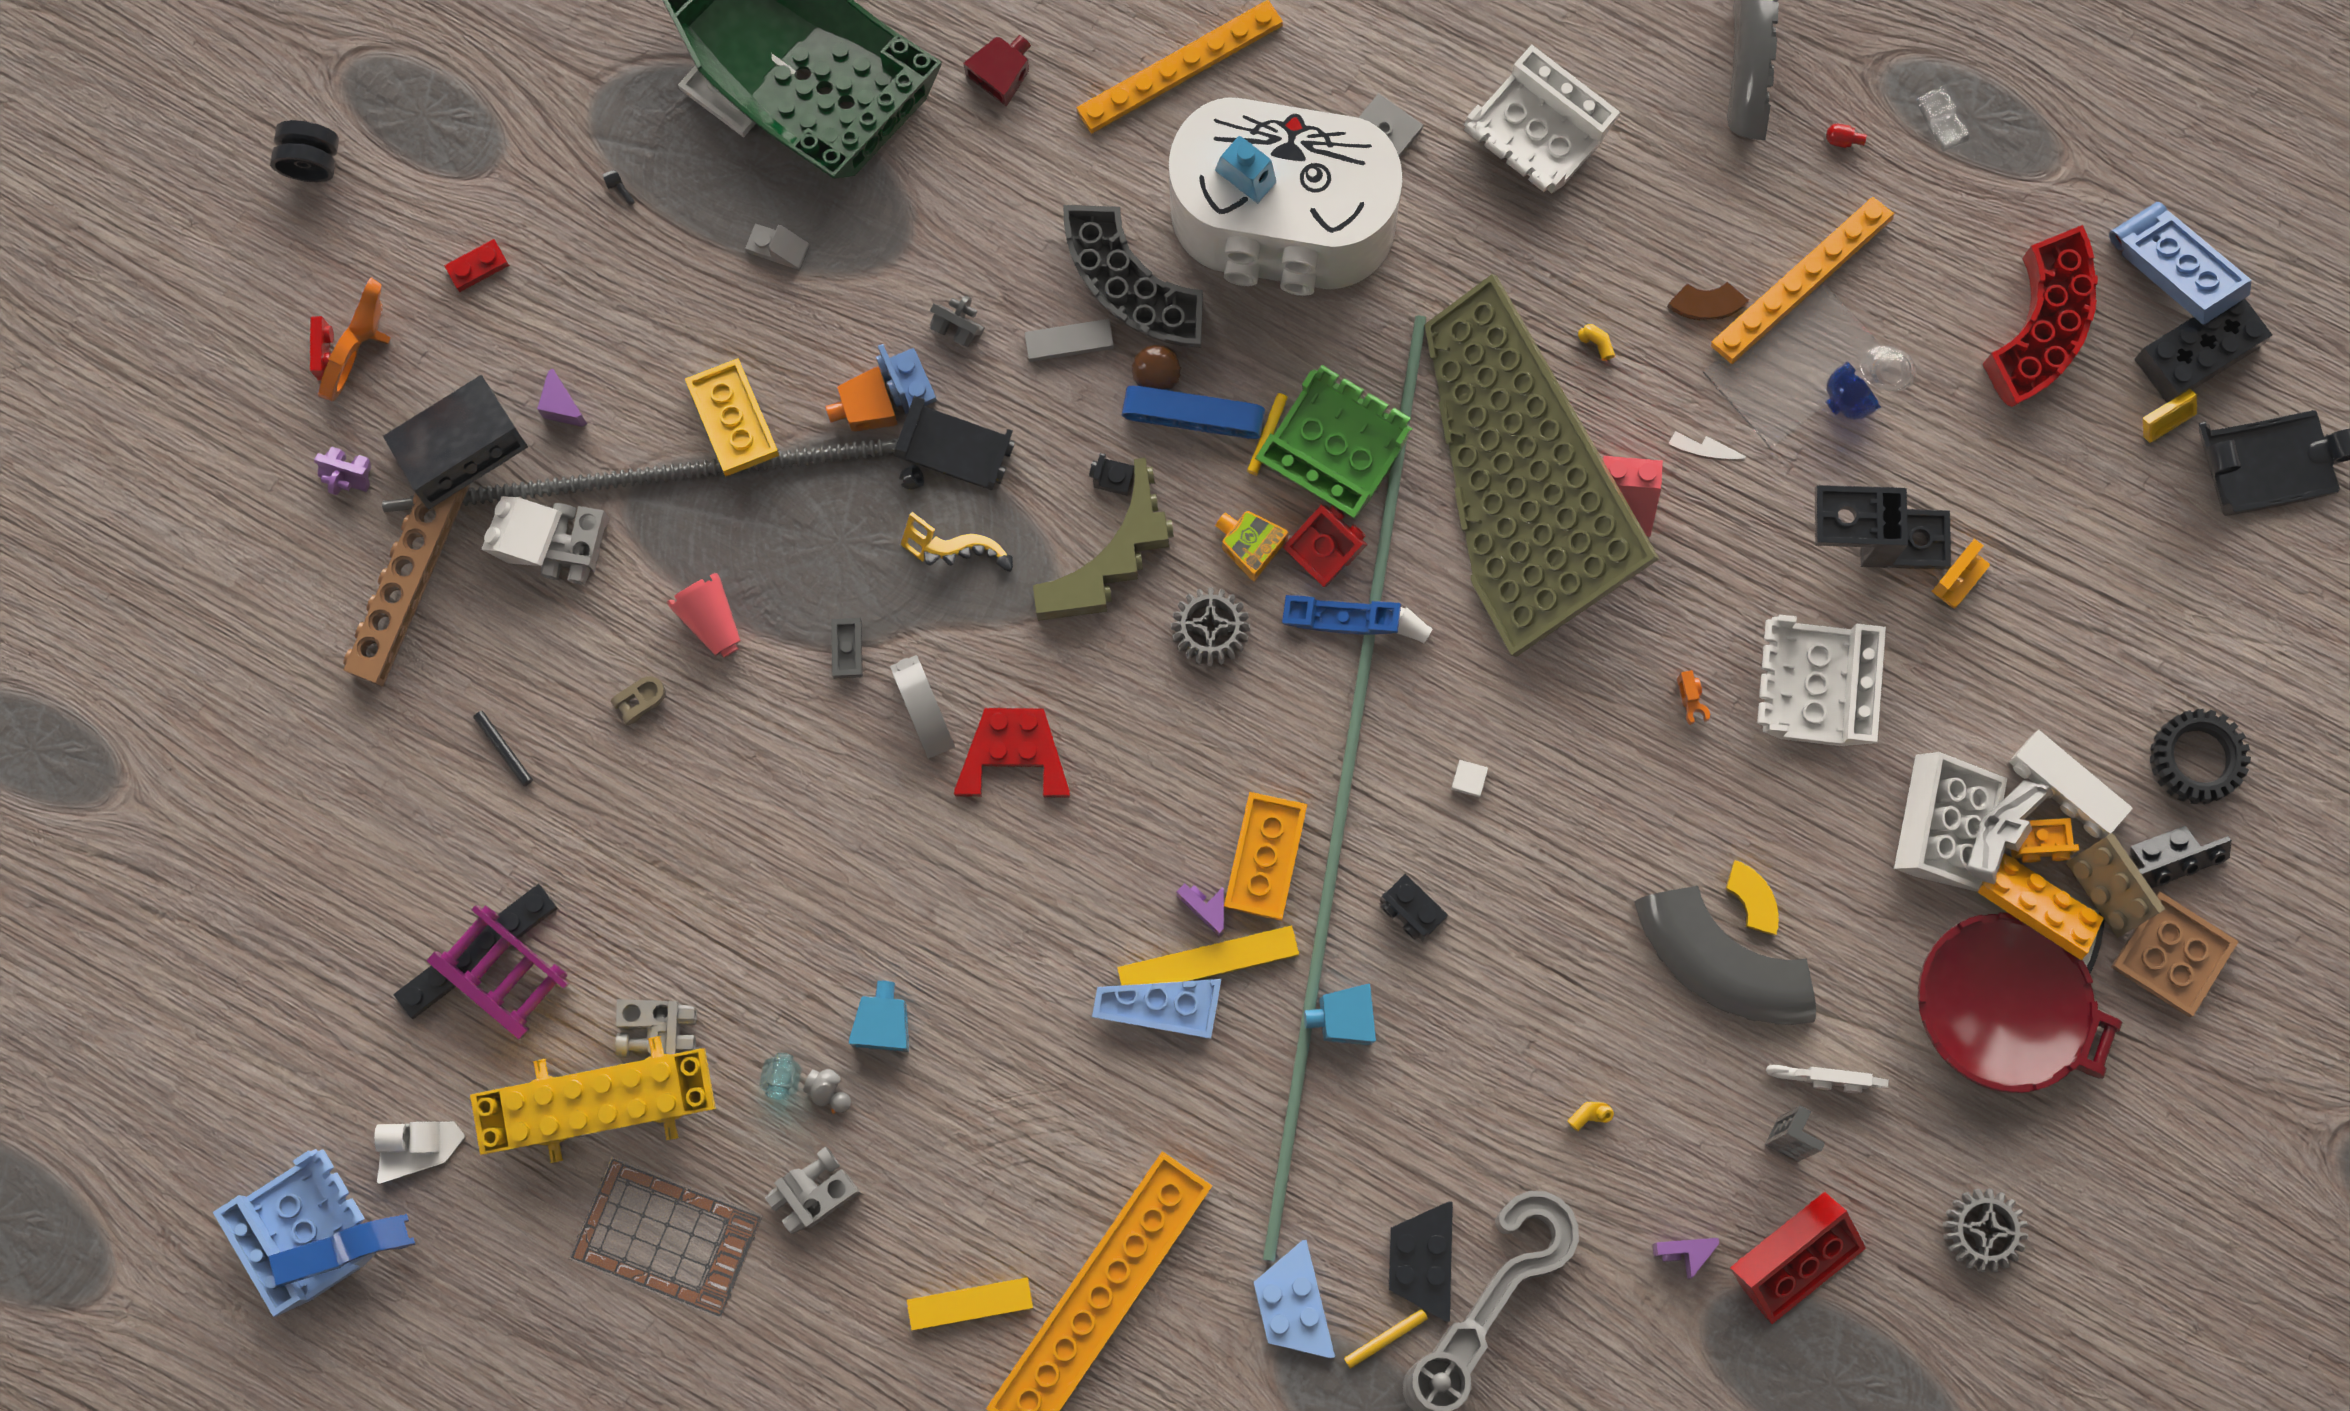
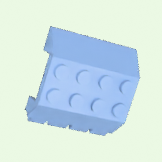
M324 1149L305 1152L293 1160L295 1166L249 1196L238 1195L213 1212L273 1317L313 1300L362 1268L376 1254H369L350 1261L339 1269L276 1287L268 1256L331 1237L340 1231L361 1224L365 1219L353 1198L346 1200L349 1191L339 1174L330 1173L334 1166Z

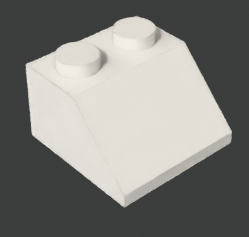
M502 496L495 507V515L490 528L485 533V541L481 550L510 564L542 566L562 512L519 497Z

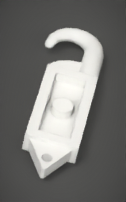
M1769 1065L1766 1068L1767 1074L1776 1078L1813 1083V1088L1831 1090L1832 1085L1844 1087V1092L1862 1093V1089L1869 1087L1888 1088L1889 1082L1887 1079L1872 1077V1074L1818 1067L1798 1069L1780 1065Z

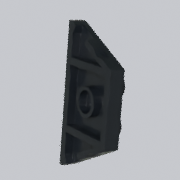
M1452 1201L1441 1204L1390 1228L1389 1291L1433 1314L1444 1322H1450Z

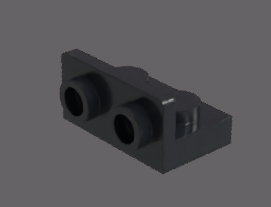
M1406 874L1387 892H1384L1380 898V901L1383 903L1381 905L1382 910L1392 919L1397 917L1405 924L1402 927L1403 930L1414 940L1418 937L1423 942L1448 917V914Z

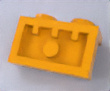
M1974 538L1931 592L1952 608H1956L1990 566L1978 554L1984 545Z

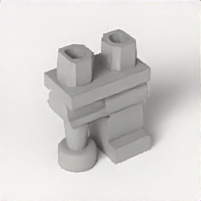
M554 503L553 509L562 512L541 566V575L547 579L558 580L561 566L570 568L568 581L585 585L589 572H595L600 544L604 529H607L609 517L604 510L578 506L576 514L575 507L563 503ZM575 518L572 535H567L568 520Z
M617 999L616 1027L620 1030L647 1029V1037L631 1039L629 1033H617L615 1042L616 1056L628 1057L630 1051L651 1053L648 1038L661 1036L664 1054L696 1050V1036L680 1034L681 1025L696 1024L697 1009L681 1005L678 1001Z
M826 1146L817 1153L818 1160L802 1170H791L784 1177L774 1182L776 1187L765 1197L774 1211L779 1210L786 1203L790 1204L794 1212L782 1220L790 1234H794L805 1227L812 1228L834 1210L861 1193L846 1171L842 1169L817 1186L814 1179L825 1169L832 1172L840 1166Z

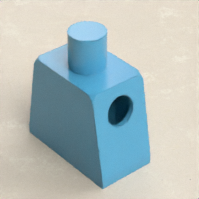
M1238 136L1225 150L1215 167V171L1257 204L1276 184L1271 159L1242 136Z
M877 981L876 997L862 996L849 1038V1044L852 1047L909 1052L907 1004L904 1000L894 999L895 982Z
M1370 984L1325 994L1320 998V1009L1304 1010L1305 1028L1322 1027L1324 1041L1359 1045H1372L1376 1041Z

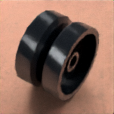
M290 120L277 124L274 136L276 147L272 150L271 168L283 176L299 181L317 183L331 180L336 163L333 156L337 154L339 144L338 135L327 127L307 121Z

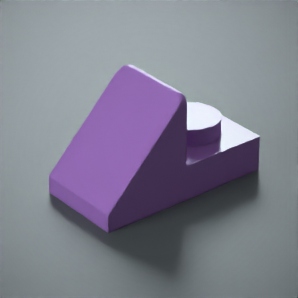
M1184 883L1176 891L1177 897L1220 938L1224 934V888L1222 887L1206 904L1204 902L1206 896L1196 886L1193 885L1189 888Z
M1719 1239L1657 1242L1652 1244L1654 1257L1662 1256L1663 1262L1681 1260V1254H1684L1687 1279H1690L1719 1245Z

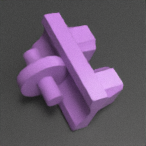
M331 447L325 455L319 453L316 455L314 462L318 465V477H321V482L328 484V492L330 494L337 495L341 489L349 491L351 487L365 492L370 486L368 475L371 465L367 457L358 455L355 456L352 463L345 462V452L335 447Z

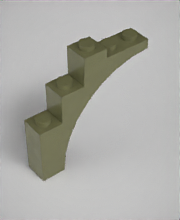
M1146 458L1134 459L1135 482L1131 504L1123 524L1111 542L1093 560L1077 571L1054 581L1033 585L1038 621L1107 612L1106 603L1112 602L1110 585L1104 584L1137 580V570H1143L1141 552H1135L1169 547L1168 538L1174 537L1172 520L1166 521L1165 511L1155 512L1158 511L1156 494H1150L1149 484H1155L1153 467H1147Z

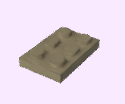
M2113 833L2065 862L2117 938L2165 910V907Z

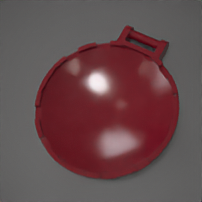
M2000 912L1998 914L1977 915L1949 929L1931 948L1919 977V1011L1925 1031L1934 1048L1957 1073L1977 1085L1999 1092L2026 1093L2037 1091L2059 1082L2074 1069L2092 1077L2103 1079L2107 1070L2105 1063L2116 1032H2120L2123 1023L2120 1019L2098 1010V1003L2094 999L2091 985L2093 980L2083 959L2079 960V958L2010 913ZM2099 1026L2104 1029L2092 1061L2087 1059Z

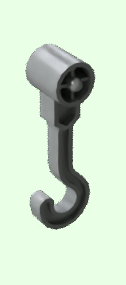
M1528 1191L1515 1196L1498 1213L1495 1219V1226L1503 1234L1513 1233L1524 1220L1529 1218H1537L1543 1221L1551 1232L1550 1245L1544 1251L1526 1253L1506 1262L1495 1273L1466 1319L1462 1323H1453L1449 1326L1433 1352L1420 1359L1407 1371L1403 1380V1396L1407 1405L1413 1411H1454L1467 1400L1470 1393V1374L1488 1348L1485 1335L1517 1285L1523 1280L1544 1276L1557 1271L1573 1256L1579 1242L1578 1223L1572 1209L1561 1198L1546 1191Z

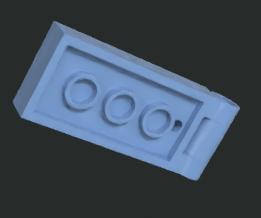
M2160 202L2152 204L2109 232L2110 241L2115 248L2122 251V256L2203 325L2250 295L2251 279L2169 212Z

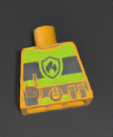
M1246 511L1238 521L1225 512L1215 525V527L1226 534L1222 541L1223 551L1254 582L1288 540L1287 530L1250 511Z

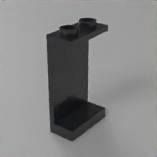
M914 396L897 441L894 456L989 490H993L995 482L1001 484L1006 467L1001 466L1004 456L1010 458L1016 442L1010 440L1013 430L1007 429L1006 434L993 431L925 407V399Z

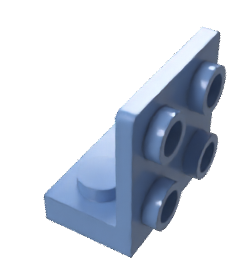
M884 345L878 346L880 355L876 356V359L896 407L902 405L905 414H907L914 396L925 399L924 406L937 401L914 348L889 358Z

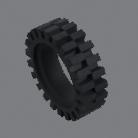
M2196 709L2193 712L2191 710L2185 711L2167 722L2156 733L2154 737L2156 741L2151 744L2150 751H2154V754L2150 756V763H2155L2156 766L2152 769L2153 774H2159L2161 777L2157 781L2162 787L2166 784L2169 787L2166 791L2172 796L2176 793L2179 795L2178 800L2184 802L2189 799L2190 804H2198L2199 802L2209 804L2214 800L2218 801L2227 796L2244 781L2242 778L2249 771L2246 765L2251 762V757L2246 756V753L2250 751L2249 744L2243 745L2242 740L2246 738L2243 732L2238 734L2235 731L2239 726L2235 722L2228 724L2226 721L2229 717L2224 714L2217 717L2215 716L2217 711L2209 710L2204 713V709ZM2190 731H2202L2216 738L2225 751L2226 764L2222 775L2217 780L2208 783L2196 782L2186 777L2178 769L2174 758V748L2182 734Z

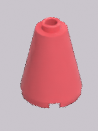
M717 573L710 575L712 581L704 582L703 579L697 581L674 595L677 600L676 602L675 600H668L667 604L715 656L721 654L724 658L738 650L736 644L741 640L721 579Z

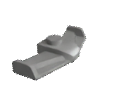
M2023 780L1990 813L1985 815L1978 826L1979 831L1966 867L1975 879L1995 884L2005 848L2019 851L2032 831L2030 821L2024 819L2046 798L2049 799L2053 795L2051 787Z

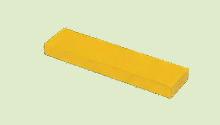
M1028 1277L907 1299L911 1331L1033 1309Z

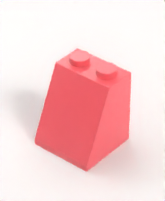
M1603 456L1602 460L1647 537H1650L1661 492L1663 460Z

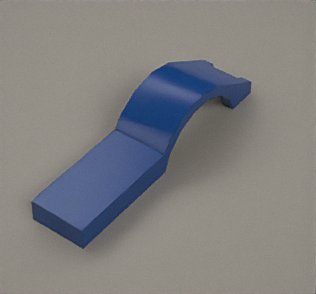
M408 1215L362 1223L340 1231L331 1237L268 1256L276 1287L339 1269L348 1262L369 1254L392 1249L400 1250L416 1245L414 1237H408L405 1222L409 1221Z

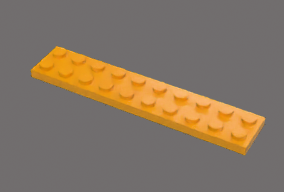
M1162 1151L986 1409L988 1411H1061L1213 1186Z

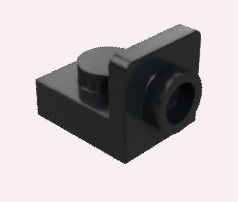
M1100 453L1098 461L1093 460L1089 477L1093 478L1094 488L1127 496L1134 473V465L1106 459V454Z

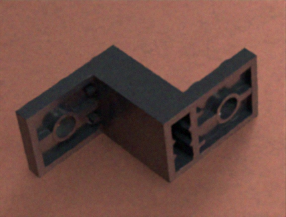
M1817 485L1815 487V546L1860 547L1861 567L1949 570L1951 567L1950 510L1907 509V488ZM1844 509L1849 510L1854 516L1853 522H1842L1838 517V512ZM1917 532L1923 533L1927 537V545L1919 546L1915 544L1912 538L1913 534Z

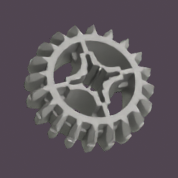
M1213 587L1208 588V595H1203V591L1198 589V598L1196 599L1191 594L1186 595L1189 604L1181 601L1178 603V608L1182 612H1173V618L1177 622L1171 623V630L1178 631L1172 635L1173 641H1181L1177 649L1179 651L1188 649L1186 652L1187 659H1191L1196 654V664L1198 665L1202 663L1203 658H1207L1208 666L1213 665V658H1218L1220 665L1224 664V655L1233 660L1235 654L1232 649L1242 652L1243 645L1240 642H1247L1249 637L1244 633L1250 630V624L1244 622L1249 618L1248 612H1240L1244 608V604L1238 602L1233 605L1235 595L1231 594L1225 599L1224 589H1220L1219 594L1214 595ZM1206 607L1204 616L1188 621L1195 611ZM1215 607L1226 611L1234 622H1228V619L1218 617ZM1210 615H1212V622H1214V631H1212L1211 639L1207 629ZM1187 632H1193V634L1204 637L1206 647L1194 642ZM1228 632H1234L1227 642L1215 647V641L1219 636L1228 635Z
M1974 1189L1973 1197L1968 1192L1962 1194L1963 1202L1958 1199L1952 1202L1957 1211L1951 1209L1946 1211V1215L1953 1220L1943 1222V1227L1951 1229V1233L1944 1234L1943 1238L1945 1240L1953 1239L1954 1244L1949 1245L1948 1250L1950 1252L1957 1249L1960 1251L1955 1258L1958 1262L1967 1257L1966 1268L1972 1269L1977 1262L1978 1272H1985L1987 1265L1991 1272H1997L1998 1264L2003 1269L2009 1267L2008 1259L2013 1262L2019 1259L2014 1250L2020 1252L2025 1250V1246L2019 1240L2028 1239V1234L2020 1232V1228L2028 1226L2027 1221H2018L2017 1217L2021 1216L2023 1211L2021 1209L2012 1211L2016 1203L2013 1199L2003 1203L2005 1193L2000 1192L1994 1198L1993 1189H1986L1984 1196L1980 1189ZM1983 1205L1982 1212L1979 1213L1976 1222H1964L1965 1216L1973 1207ZM1993 1209L2002 1215L2007 1228L1997 1223L1995 1218L1996 1212H1993ZM1985 1225L1987 1229L1998 1233L1985 1236L1984 1232L1973 1228ZM1963 1233L1969 1234L1974 1238L1975 1249H1978V1253L1968 1245ZM1996 1238L2007 1239L2005 1246L1999 1253L1994 1256H1988L1989 1249L1992 1248L1993 1241Z

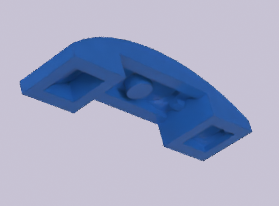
M1286 595L1282 624L1308 630L1343 634L1398 633L1401 603L1372 601L1371 604L1316 600L1315 597Z

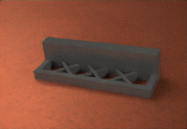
M1798 1106L1777 1118L1765 1145L1799 1162L1821 1152L1825 1142L1802 1131L1811 1111Z

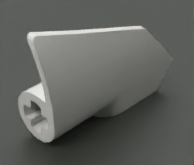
M454 1121L378 1124L374 1137L376 1151L380 1152L377 1183L388 1182L446 1163L465 1139V1134Z

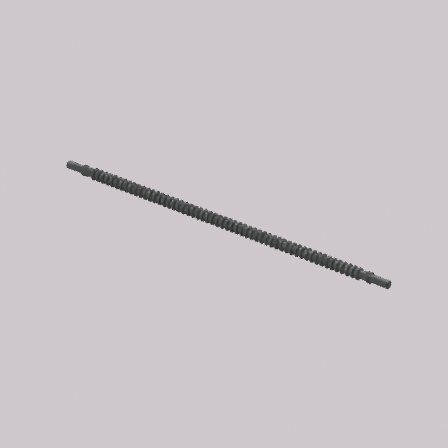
M893 438L886 442H882L879 439L878 443H874L871 440L869 444L862 441L861 445H857V442H854L853 446H849L846 443L844 447L837 444L836 448L829 445L828 449H824L821 446L819 450L812 447L811 451L804 448L803 452H799V449H796L794 453L787 450L786 454L779 451L778 457L745 470L751 472V469L754 468L756 471H759V468L762 467L766 471L769 466L773 470L776 469V466H780L783 469L784 465H788L791 468L793 464H797L799 467L801 463H805L808 466L809 462H813L816 465L817 461H822L824 464L826 460H830L833 463L834 459H838L841 462L842 458H847L849 461L851 457H855L858 460L859 456H863L866 459L867 455H871L874 458L876 454H880L883 457L884 453L895 452L899 438ZM712 459L711 463L704 460L702 464L696 461L694 465H691V462H687L686 466H683L682 463H679L677 467L671 464L669 468L666 465H662L661 469H658L657 466H654L652 470L646 467L644 471L641 468H637L635 472L629 469L627 473L621 470L619 474L616 471H612L610 475L608 472H604L602 476L597 472L594 477L589 473L587 477L579 475L578 478H575L572 475L570 479L564 476L562 480H558L555 477L553 481L547 478L545 482L539 479L537 483H533L530 480L528 484L522 481L520 485L514 482L512 486H508L505 483L503 487L497 484L495 488L489 485L487 489H483L480 486L478 490H475L472 487L470 491H467L462 503L468 506L469 502H472L473 505H476L477 501L484 504L485 500L493 503V500L497 499L499 502L502 496H522L523 499H526L527 495H530L531 498H534L535 494L543 497L544 493L551 496L552 492L559 495L560 491L568 494L569 490L576 493L577 489L584 492L585 488L593 491L594 487L601 490L602 486L609 489L611 485L614 488H618L619 484L626 487L627 483L634 486L636 482L639 485H643L644 481L651 484L652 480L659 483L661 479L664 482H668L669 478H672V481H676L677 477L684 480L686 476L692 479L694 475H697V478H701L703 474L709 477L711 473L714 476H717L719 472L722 475L724 473L716 459ZM414 495L405 499L383 501L384 513L413 509L415 505L413 504Z

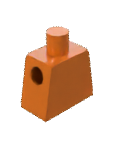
M879 366L839 385L837 388L841 401L825 406L830 423L847 418L851 431L854 432L898 425Z

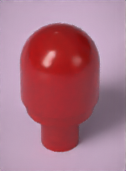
M1836 123L1831 125L1826 132V139L1833 146L1851 148L1852 144L1865 146L1867 134L1856 133L1855 128L1850 125Z

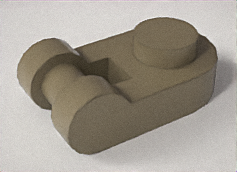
M646 676L615 695L611 699V703L615 709H619L623 714L621 718L624 723L631 725L638 721L642 715L658 706L664 700L666 690L658 678ZM636 697L639 704L632 708L629 701Z

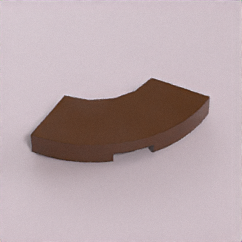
M1728 282L1712 290L1696 289L1686 284L1668 303L1667 307L1673 312L1689 319L1699 321L1700 319L1719 320L1737 313L1748 304L1749 299Z

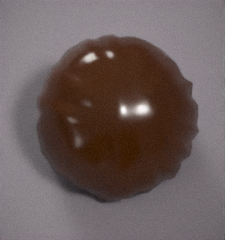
M1148 346L1134 357L1132 375L1137 386L1170 390L1178 383L1181 376V367L1176 355L1165 346Z

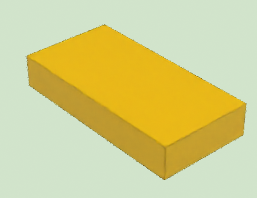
M2189 389L2143 417V437L2151 443L2197 415V394Z

